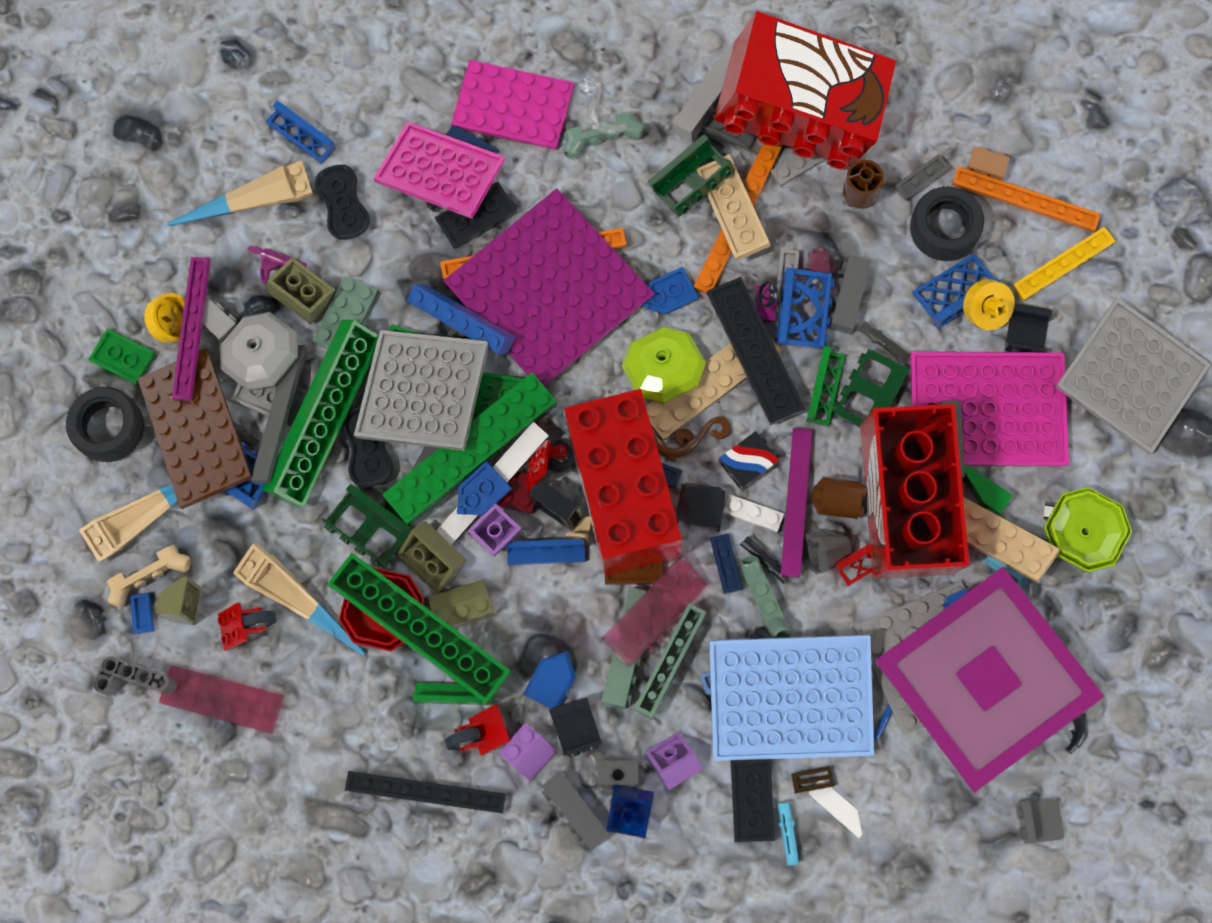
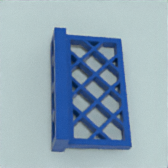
M972 254L913 290L912 294L933 319L935 327L940 329L964 314L963 303L966 293L961 292L962 285L973 286L977 282L978 276H985L987 279L998 282L1001 281L998 278H994L977 256ZM973 261L977 265V271L966 269V265ZM954 272L962 273L961 280L951 279L950 276ZM964 274L976 275L975 282L964 281ZM939 281L947 282L946 290L935 288V284ZM949 283L960 284L959 292L948 290ZM929 291L931 292L930 299L922 298L919 293ZM934 292L945 294L944 301L933 300ZM947 294L958 296V300L954 303L946 302ZM931 304L943 305L942 310L935 314L931 309Z

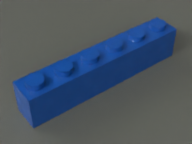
M414 284L407 299L409 303L472 340L487 341L488 349L498 355L508 354L515 339V336L426 284Z

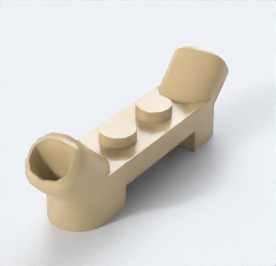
M171 545L156 553L159 558L158 561L127 577L121 572L113 576L106 582L110 589L107 599L108 603L117 607H124L129 592L134 588L139 589L145 586L146 582L152 578H160L164 575L163 572L169 569L187 572L191 565L190 557L180 554L176 545Z

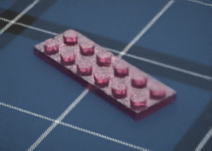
M683 556L679 557L602 636V639L625 665L630 667L708 584Z
M170 666L168 676L176 680L177 687L172 694L162 693L159 700L160 704L273 734L284 695L181 667Z

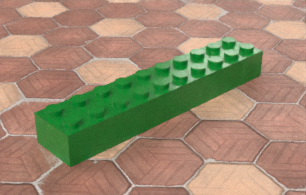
M341 320L278 454L271 483H265L262 488L263 491L291 506L304 508L370 366L379 335L355 320Z
M530 373L471 422L465 451L438 448L382 495L404 522L411 526L461 485L485 461L489 462L521 436L533 422H538L557 406V401L537 377Z
M352 552L327 583L331 589L486 705L490 703L511 675V671Z

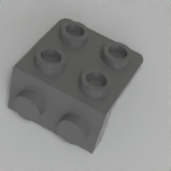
M1057 799L1017 803L1016 815L1020 819L1021 827L1019 832L1024 844L1062 840L1064 838Z

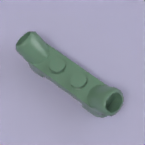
M624 112L616 115V122L583 132L581 126L571 128L564 133L566 144L563 147V153L570 159H576L583 147L588 145L594 146L604 140H614L624 134L638 140L644 133V124L635 120L633 112Z
M756 556L744 558L740 562L743 579L751 592L767 633L772 638L790 637L791 629L786 623L764 574L759 558Z

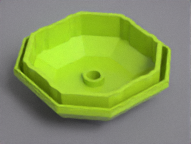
M663 326L630 342L621 366L634 390L641 388L644 399L664 404L698 387L706 361L689 332ZM661 357L666 358V359L663 360V361H660V360H659Z
M1089 487L1061 494L1043 527L1048 543L1059 548L1060 552L1057 557L1087 573L1115 566L1132 533L1124 506ZM1082 529L1087 530L1088 535H1083Z

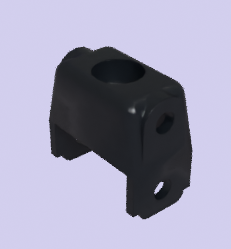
M694 483L681 484L676 512L677 523L679 524V521L701 527L717 526L716 532L720 533L726 490Z

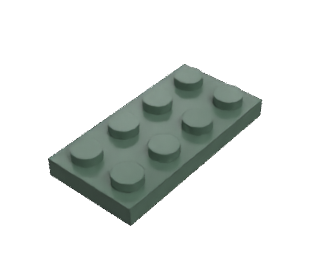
M344 276L312 342L328 349L342 319L355 320L363 325L379 293L378 289Z

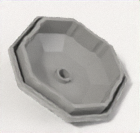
M270 312L244 316L220 344L221 370L248 391L275 386L298 358L297 332Z

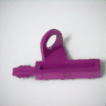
M250 245L247 247L250 252L260 254V259H262L260 278L263 284H267L270 271L282 267L291 259L287 255L268 248L262 250V248ZM297 260V261H298L299 263H301L303 266H305V267L307 266L306 263H304V262H302V261H300V260Z

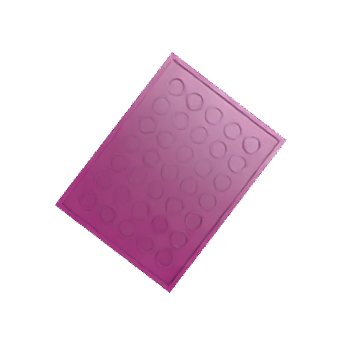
M910 353L911 406L938 405L941 401H961L963 452L966 465L1069 466L1066 395L1055 388L1065 373L1064 353Z

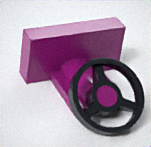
M765 281L755 287L756 309L763 323H775L777 285L772 281Z

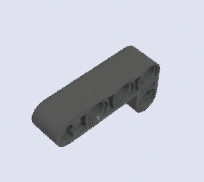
M112 656L106 657L102 661L93 684L97 692L107 696L117 693L122 680L167 695L172 694L177 687L176 680L166 674ZM150 675L149 680L146 682V677ZM162 681V682H165L166 684H165V685H160L159 682Z

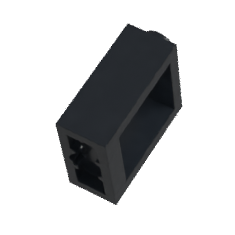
M542 480L531 488L529 496L535 507L572 532L583 518L579 506Z

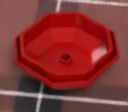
M372 567L420 604H424L425 599L410 575ZM344 598L338 620L353 644L392 652L405 644Z

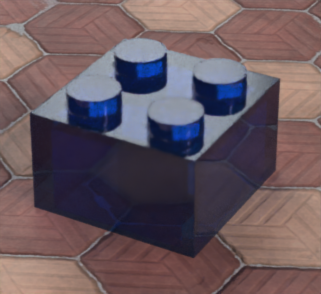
M615 784L606 831L646 839L654 791Z

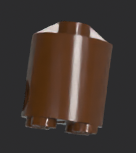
M860 160L850 166L843 187V195L848 206L864 209L876 204L884 183L883 170L877 163L871 160Z
M823 476L813 487L812 503L818 515L857 520L858 517H863L864 506H862L861 501L862 498L866 497L867 488L862 481H850Z

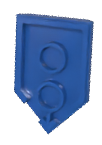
M682 266L649 282L648 287L654 293V296L641 307L666 315L698 300L699 296Z
M487 461L458 487L457 515H484L495 503L497 504L512 490L510 485Z
M568 651L541 659L523 695L549 709L562 705L576 679Z

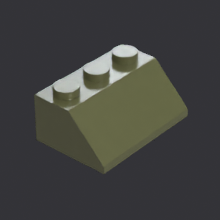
M293 257L267 280L268 293L310 325L323 313L335 292L333 287Z
M426 521L412 529L397 553V556L437 594L460 572L467 561Z
M183 576L160 593L159 598L155 601L156 613L172 623L194 625L202 587L190 578Z
M484 579L428 597L431 612L454 629L495 616Z

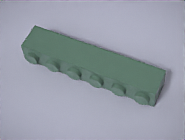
M629 587L602 697V704L624 710L626 705L630 706L632 694L629 693L630 686H635L637 675L634 674L635 666L639 667L641 655H638L640 647L644 648L646 640L643 632L644 628L648 629L651 619L647 615L649 609L653 610L655 599L652 598V592Z
M690 603L688 604L634 707L635 712L650 720L653 719L706 616V611Z

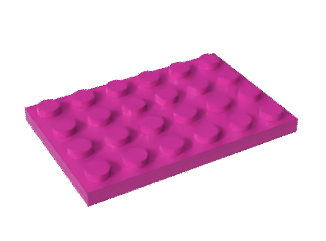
M469 60L451 126L455 125L462 130L557 150L575 86L574 82Z
M407 122L373 179L375 183L472 219L505 163V157Z

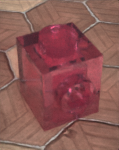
M819 247L812 248V251L807 252L808 271L829 273L828 251Z

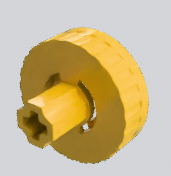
M992 279L978 281L971 286L965 295L963 303L965 317L971 324L981 329H998L1007 323L1012 316L1015 306L1014 296L1010 288L1001 282Z
M166 293L148 302L145 308L144 320L149 333L157 341L171 344L180 340L185 299L175 293Z

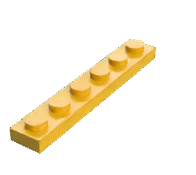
M1103 227L1013 284L1012 288L1020 299L1025 301L1113 245L1115 240L1107 229Z

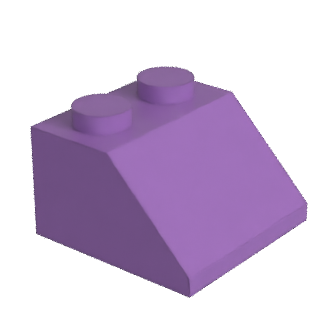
M495 503L468 532L486 551L495 557L522 529Z
M525 723L499 754L531 782L555 754L556 750Z
M680 732L675 733L645 752L668 790L703 770L694 751Z

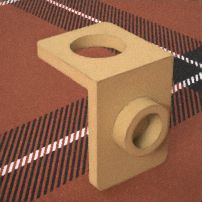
M583 516L572 532L570 531V533H566L567 538L584 539V542L588 543L591 526L590 517Z

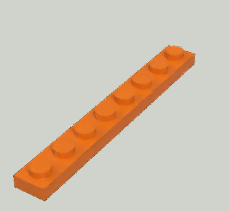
M959 166L952 182V186L1092 233L1095 232L1101 215L1100 213Z

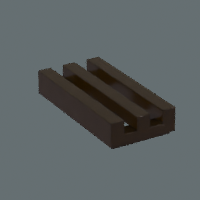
M830 766L791 773L794 794L834 787ZM822 772L828 773L827 776L796 780V777ZM829 780L827 784L798 789V785Z

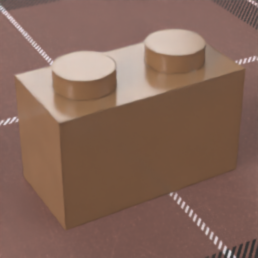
M974 146L966 169L1002 181L1010 157L1005 156L1003 153L988 151L984 147Z

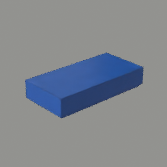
M151 593L131 595L133 634L155 632Z

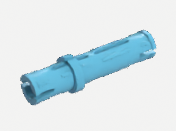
M790 802L777 804L780 816L779 827L782 829L787 866L800 864L793 827L795 821H792Z

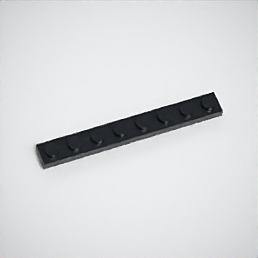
M348 771L345 791L499 814L504 813L506 793Z

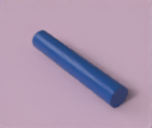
M889 704L873 734L877 740H880L892 715Z

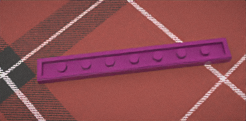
M191 257L172 391L173 400L192 401L211 264L209 257Z
M793 428L780 573V576L800 578L812 436V430Z

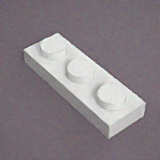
M730 494L723 510L725 515L776 533L784 513Z

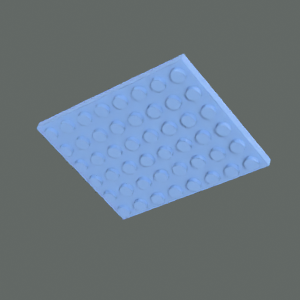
M870 635L709 640L714 761L874 755Z

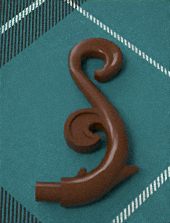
M714 417L703 426L695 437L689 429L683 428L678 430L675 434L676 442L679 445H683V440H688V443L681 448L667 447L668 443L661 441L660 437H657L655 429L652 430L658 453L675 463L676 457L687 455L693 451L709 428L715 423L722 425V431L715 432L711 430L710 434L720 440L728 437L731 432L730 422L724 417Z

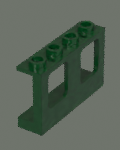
M704 134L648 180L652 191L679 218L682 214L687 213L694 204L700 202L706 194L716 189L718 184L724 179L729 178L735 169L730 160L727 161L711 145L709 138ZM712 158L721 167L704 181L696 173V170L708 159ZM681 182H685L693 191L675 204L668 196V193Z
M869 348L866 354L862 353L857 363L860 365L858 369H853L851 372L849 386L845 385L840 393L843 396L841 401H836L832 408L834 412L833 419L837 416L859 428L865 419L844 410L842 407L850 391H855L873 400L874 405L870 412L874 408H890L909 371V368ZM867 359H873L890 368L891 372L883 386H878L860 376V372Z
M350 483L346 488L347 494L327 519H322L325 524L324 528L332 534L334 532L340 535L339 539L345 544H353L355 546L354 550L360 555H368L371 558L369 561L378 568L380 565L386 568L404 544L412 528ZM348 506H353L366 516L365 521L351 537L335 527L336 521ZM379 528H383L396 538V542L382 559H379L365 549V545Z

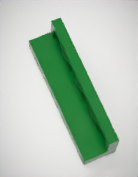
M828 346L823 347L806 422L826 427L829 426L845 357L843 354L831 352V347ZM829 357L840 359L839 365L832 369L828 364ZM831 373L835 383L827 386L824 377ZM827 391L831 400L823 404L820 395ZM823 409L827 414L826 421L815 419L816 412Z
M416 682L415 694H413L412 699L415 703L486 705L461 685L447 683ZM494 697L486 706L494 705Z

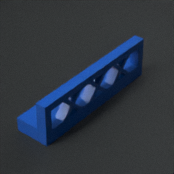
M277 100L273 104L275 111L267 119L266 123L319 163L323 164L336 149L333 140ZM278 116H281L284 119V124L276 125L273 121ZM296 127L298 134L289 135L287 128ZM301 138H311L312 144L303 145ZM323 147L326 152L319 157L315 154V148Z
M584 539L509 542L506 545L508 566L585 563Z

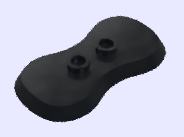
M343 164L333 165L321 170L315 178V189L327 207V227L329 232L340 240L360 236L368 229L370 217L358 199L357 176L354 170Z
M359 406L348 411L343 422V431L351 446L348 473L351 480L358 486H378L388 481L391 477L393 463L385 448L384 441L360 439L354 436L361 408Z

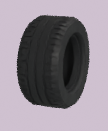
M944 186L930 190L920 198L913 211L910 222L911 238H913L912 240L917 248L927 257L940 261L961 259V257H965L975 248L981 237L985 221L982 207L974 196L965 190L963 191L961 188ZM951 209L959 213L964 219L966 233L956 239H942L929 228L927 222L928 215L935 210Z
M97 387L85 391L84 394L82 393L77 397V400L73 401L74 403L71 404L67 412L68 416H66V432L71 443L85 456L98 462H113L125 458L126 455L134 451L133 449L137 448L136 446L139 445V441L143 437L142 433H144V418L137 404L124 392L113 387ZM105 407L120 409L123 414V426L120 432L113 439L106 442L90 440L87 427L91 416Z

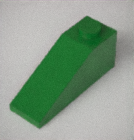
M964 463L965 477L963 479L978 504L999 516L1013 495Z

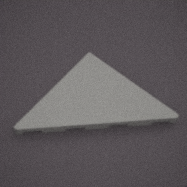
M238 384L230 400L268 417L277 384L273 387L250 391ZM290 409L286 425L292 427L295 418L292 409Z

